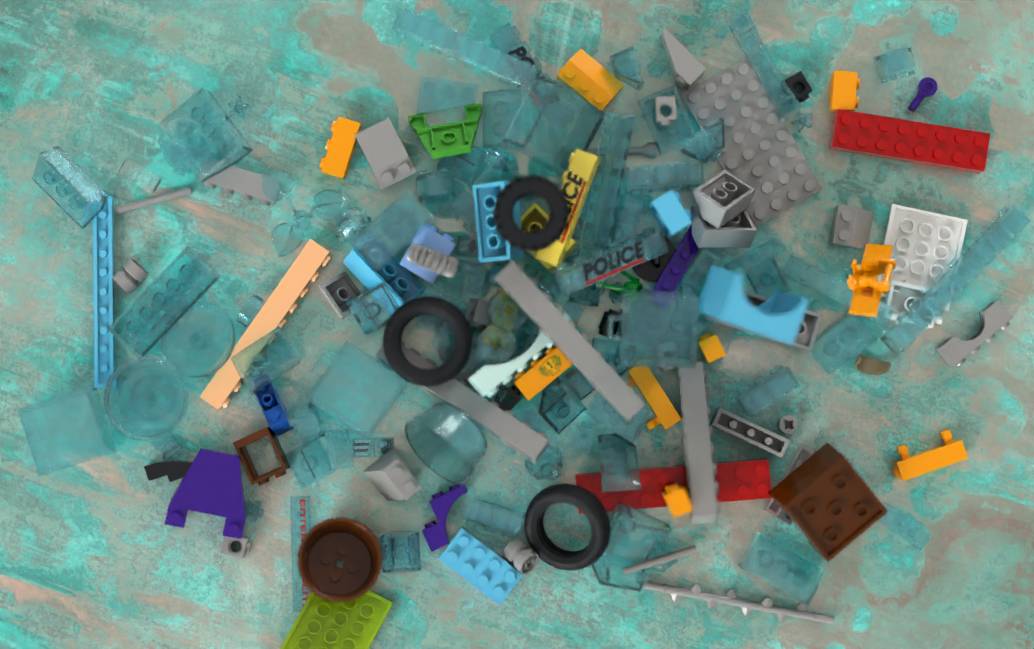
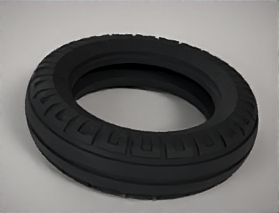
M437 297L415 298L402 304L389 318L383 335L384 353L394 372L407 382L419 386L440 385L457 376L467 364L472 350L471 328L464 314L452 303ZM423 314H434L445 319L451 326L455 338L451 356L445 363L432 369H421L411 364L403 354L401 347V337L404 328L412 319Z
M572 484L549 486L540 491L531 500L526 510L524 529L527 541L532 550L539 555V558L550 566L561 570H580L594 564L607 549L611 534L607 511L594 494L580 486ZM557 503H567L579 508L586 515L592 531L590 543L586 548L578 551H567L556 546L548 538L544 529L543 519L549 506Z

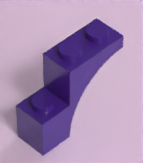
M460 483L449 487V492L443 494L440 491L432 495L433 499L429 503L438 522L435 523V520L425 524V528L422 529L431 552L449 544L450 541L446 532L447 515L452 504L468 491L465 484L460 486Z

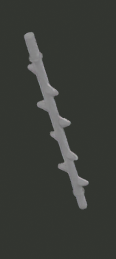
M648 581L644 583V589L659 591L663 594L670 593L674 602H677L682 596L706 600L708 609H712L718 602L739 606L742 608L744 615H748L753 609L776 613L779 622L782 623L788 616L812 620V622L834 623V616L818 614L814 611L808 612L805 603L802 602L796 609L772 605L770 597H766L761 603L738 599L733 589H730L725 596L702 592L700 585L697 583L691 589L669 586L665 583L659 584Z

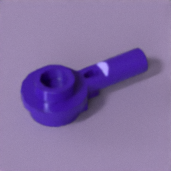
M926 77L919 82L918 94L908 106L910 111L914 112L925 97L936 93L938 85L933 78Z

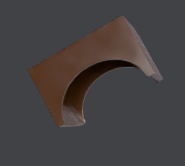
M828 443L768 492L806 536L811 547L827 562L888 512L846 457Z

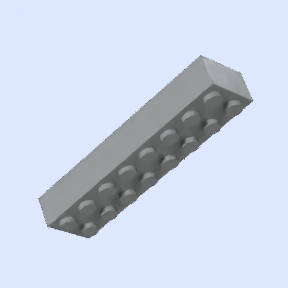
M703 362L679 363L677 378L688 499L693 509L690 511V523H714L720 513V503L716 501L718 482H714L716 463L712 462L715 449L714 443H710L711 436H713L712 424L708 423L711 417V407L707 405L709 387H705L707 368H703Z

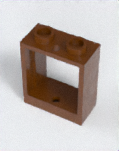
M266 427L233 442L252 485L258 483L259 486L269 482V477L275 475L278 478L287 474L285 470L291 468L276 434L270 427ZM268 436L281 467L259 476L246 446Z

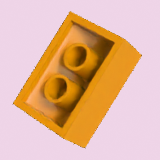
M582 49L569 59L556 76L559 81L598 114L603 112L625 86Z

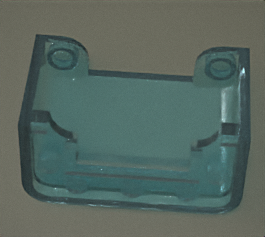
M619 503L610 518L611 534L607 549L600 559L591 566L599 584L640 592L643 585L647 582L645 570L624 575L622 568L647 560L657 540L659 542H666L670 538L672 530L668 523L629 505Z

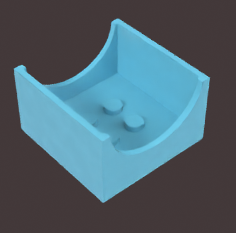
M711 266L695 310L793 345L809 299L775 290L769 300L763 304L752 306L743 293L742 274Z

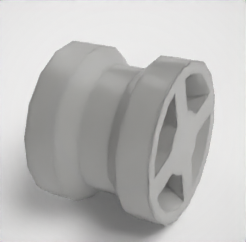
M783 415L779 418L777 426L782 433L793 434L798 429V421L794 416Z

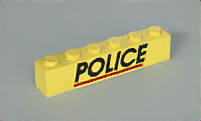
M576 149L575 153H571L568 162L570 166L568 171H565L562 176L563 185L561 187L569 204L570 215L567 228L554 244L545 249L534 251L535 259L560 268L601 159L598 156Z

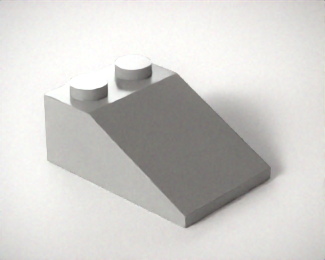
M665 28L660 35V40L673 78L675 79L674 83L680 89L684 88L687 91L704 74L706 68Z
M389 117L354 134L382 189L416 173Z

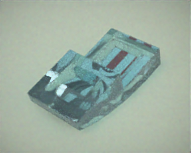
M393 437L353 438V457H382L394 447Z

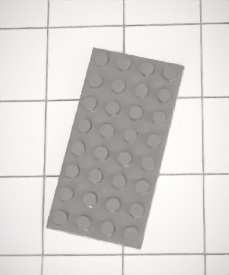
M748 57L680 94L722 170L728 171L755 189L750 205L746 209L755 227L823 190Z

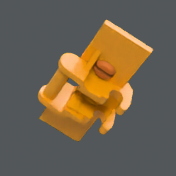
M866 244L861 265L857 264L856 259L852 260L853 276L848 275L847 279L849 289L854 291L849 314L877 317L883 292L890 291L891 285L889 283L892 271L896 267V261L891 259L892 245ZM880 274H884L882 281H878Z

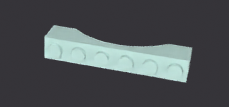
M564 311L563 316H564L567 320L571 319V318L567 315V313ZM539 329L536 339L524 354L504 364L485 365L471 376L468 381L482 398L486 395L490 397L498 391L496 386L501 382L505 385L513 378L511 376L512 373L516 370L520 373L528 366L526 362L532 358L534 361L543 354L540 351L545 346L549 349L554 343Z

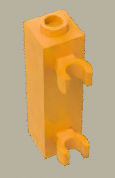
M637 360L629 365L630 370L627 371L631 377L628 380L631 384L629 387L637 386L656 416L645 423L647 428L652 430L661 424L666 430L682 420L645 361L640 363Z
M946 429L940 432L944 444L909 456L906 445L903 444L896 447L901 459L893 462L894 467H892L895 478L905 481L968 459L963 441L959 439L953 441L950 430Z

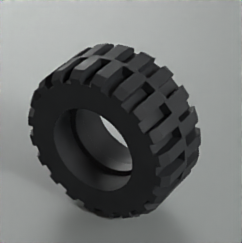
M524 175L515 180L513 179L504 186L496 199L493 215L497 231L511 246L524 251H538L551 246L563 235L568 225L570 212L568 200H566L564 192L555 182L548 180L546 177ZM525 195H537L543 198L549 206V221L539 231H524L517 226L513 219V207Z

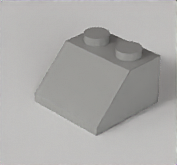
M836 206L829 245L865 250L866 244H869L873 212L855 207Z

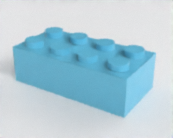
M463 526L438 558L499 606L523 576L514 565H511L500 554Z

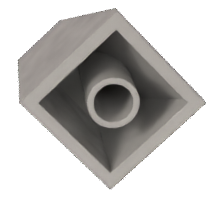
M394 447L364 470V473L387 501L407 500L422 488L417 475Z

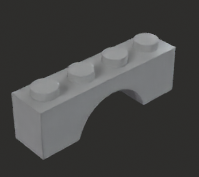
M999 300L992 301L979 312L981 320L980 329L973 338L964 341L955 337H949L935 348L949 367H959L966 361L965 357L968 354H975L980 349L979 345L984 341L987 343L992 340L997 330L1000 329L1002 331L1010 325L1009 321L1013 317Z

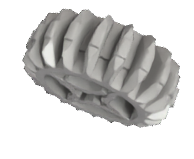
M413 243L408 251L407 260L411 263L447 277H453L457 272L459 262L451 256L417 243Z

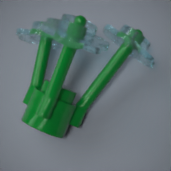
M617 256L613 257V266L617 265L616 269H619L620 267H618L617 264ZM608 260V268H607L606 274L609 273V272L614 271V270H610L609 260ZM625 270L619 272L629 278L630 281H626L623 287L621 282H616V284L612 285L607 284V277L597 282V290L600 291L599 295L602 296L604 294L605 288L610 289L609 298L612 299V303H620L622 296L634 299L639 298L643 290V285L639 283L640 279L633 277Z

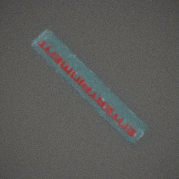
M290 496L293 612H301L311 594V591L300 576L297 562L301 542L311 529L310 496Z

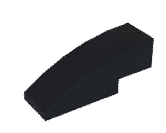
M192 461L158 462L144 466L149 481L167 475L169 482L183 478Z

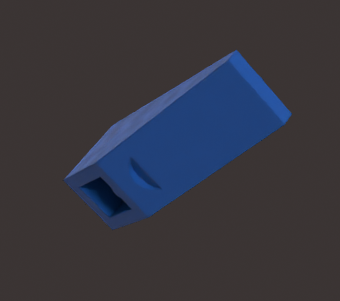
M266 373L250 381L268 425L277 437L293 429L294 425L268 374Z

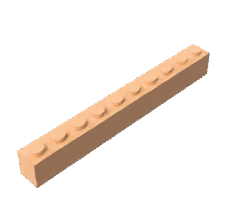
M312 239L308 241L200 395L202 399L218 410L227 408L232 401L230 397L233 392L237 393L242 387V379L251 374L254 369L252 367L256 360L260 361L265 354L263 350L266 345L270 346L275 340V332L284 327L287 322L285 320L289 313L293 314L298 307L296 302L300 297L302 299L309 291L308 285L317 280L320 275L318 272L322 266L326 267L331 260V257H329L331 253Z

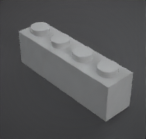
M209 158L206 159L200 178L201 181L205 182L204 186L213 189L216 186L222 187L223 192L232 195L234 192L241 193L242 198L252 200V197L260 199L259 203L270 206L271 203L276 204L282 186L280 180Z
M717 407L710 423L712 426L780 458L783 457L790 440L720 407Z

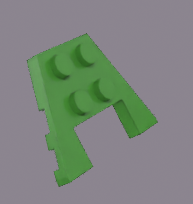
M481 103L464 106L467 119L465 121L427 127L425 113L408 116L409 124L433 159L470 153L482 114Z

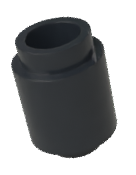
M609 309V312L604 311L598 327L600 329L598 333L613 339L622 321V317L619 316L620 313Z

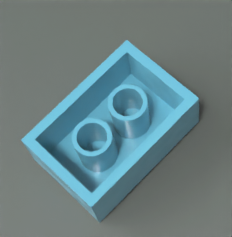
M672 190L655 199L648 206L668 239L691 225V219L693 218L687 208L684 210L681 202L683 201L680 195Z

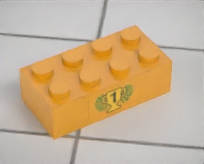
M554 345L544 352L546 356L542 360L537 358L530 364V370L527 372L522 370L515 376L516 381L514 384L528 400L533 398L572 365L569 359L557 347L555 348Z

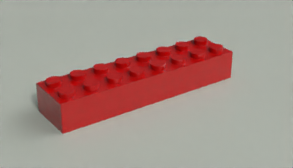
M837 109L834 112L828 150L980 174L985 171L990 133Z

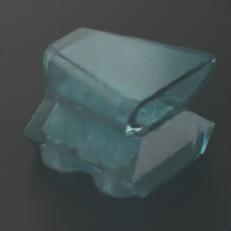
M392 531L391 533L380 534L382 573L421 571L419 532Z

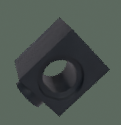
M801 71L782 82L793 103L797 100L799 103L809 98L808 94L813 91ZM795 84L801 85L803 88L802 93L795 92L793 86Z
M514 385L511 388L507 386L493 401L504 412L505 410L511 411L522 399L519 396L521 392ZM504 394H512L514 396L513 403L505 404L503 402Z

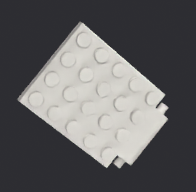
M891 204L883 245L893 246L891 259L896 261V267L892 271L889 283L891 285L890 291L883 292L881 297L885 299L884 304H879L878 311L882 312V318L927 328H933L934 323H942V317L936 316L937 310L949 311L968 220ZM884 274L878 276V281H882Z

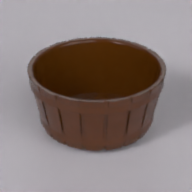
M344 517L324 520L309 530L310 532L304 536L301 542L297 559L300 576L309 590L315 595L333 602L351 601L368 592L377 581L382 568L381 547H379L378 539L372 534L373 532L364 524L362 525L361 522ZM339 558L345 561L342 569L339 567L335 568V559Z

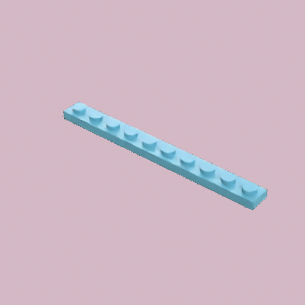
M93 196L94 388L115 387L114 280L112 278L114 276L113 196Z

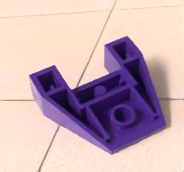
M201 448L170 499L165 525L184 528L188 510L226 517L223 536L242 539L247 512L239 456Z

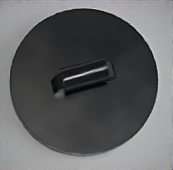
M650 234L638 240H642V244L638 248L643 247V251H640L639 254L644 253V257H642L644 261L631 267L641 279L657 282L676 251V247L665 236ZM635 245L630 253V258L634 255L635 258L630 263L640 260L636 258Z

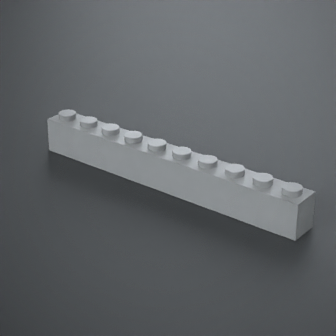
M509 262L493 277L496 282L625 421H629L645 406L642 401L644 399L642 395L637 391H632L629 387L631 384L625 377L622 376L620 378L616 373L618 371L611 362L607 363L603 359L604 354L598 348L594 349L589 344L591 340L584 333L581 335L576 330L578 326L571 319L567 320L563 316L564 311L558 305L554 306L550 302L551 297L544 290L541 292L537 288L538 283L531 276L527 277L525 275L523 266L519 262Z
M401 341L403 354L411 364L421 369L436 368V364L428 358L426 360L423 359L418 351L413 348L409 350ZM382 345L376 353L377 360L392 369L386 359ZM453 378L446 383L436 386L416 385L535 464L549 446L548 437L541 431L535 432L531 429V425L523 420L521 422L518 421L512 412L508 410L504 412L498 408L499 405L491 399L488 401L482 398L476 389L472 391L461 379L455 380Z

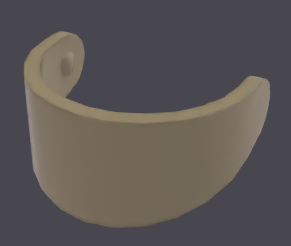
M862 354L857 355L855 368L858 371L870 375L885 374L891 366L890 362L876 360Z

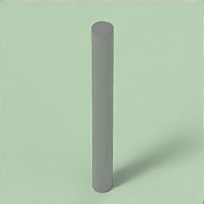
M188 186L116 207L118 215L192 194V190Z
M695 545L623 567L622 571L624 575L696 553L697 548Z

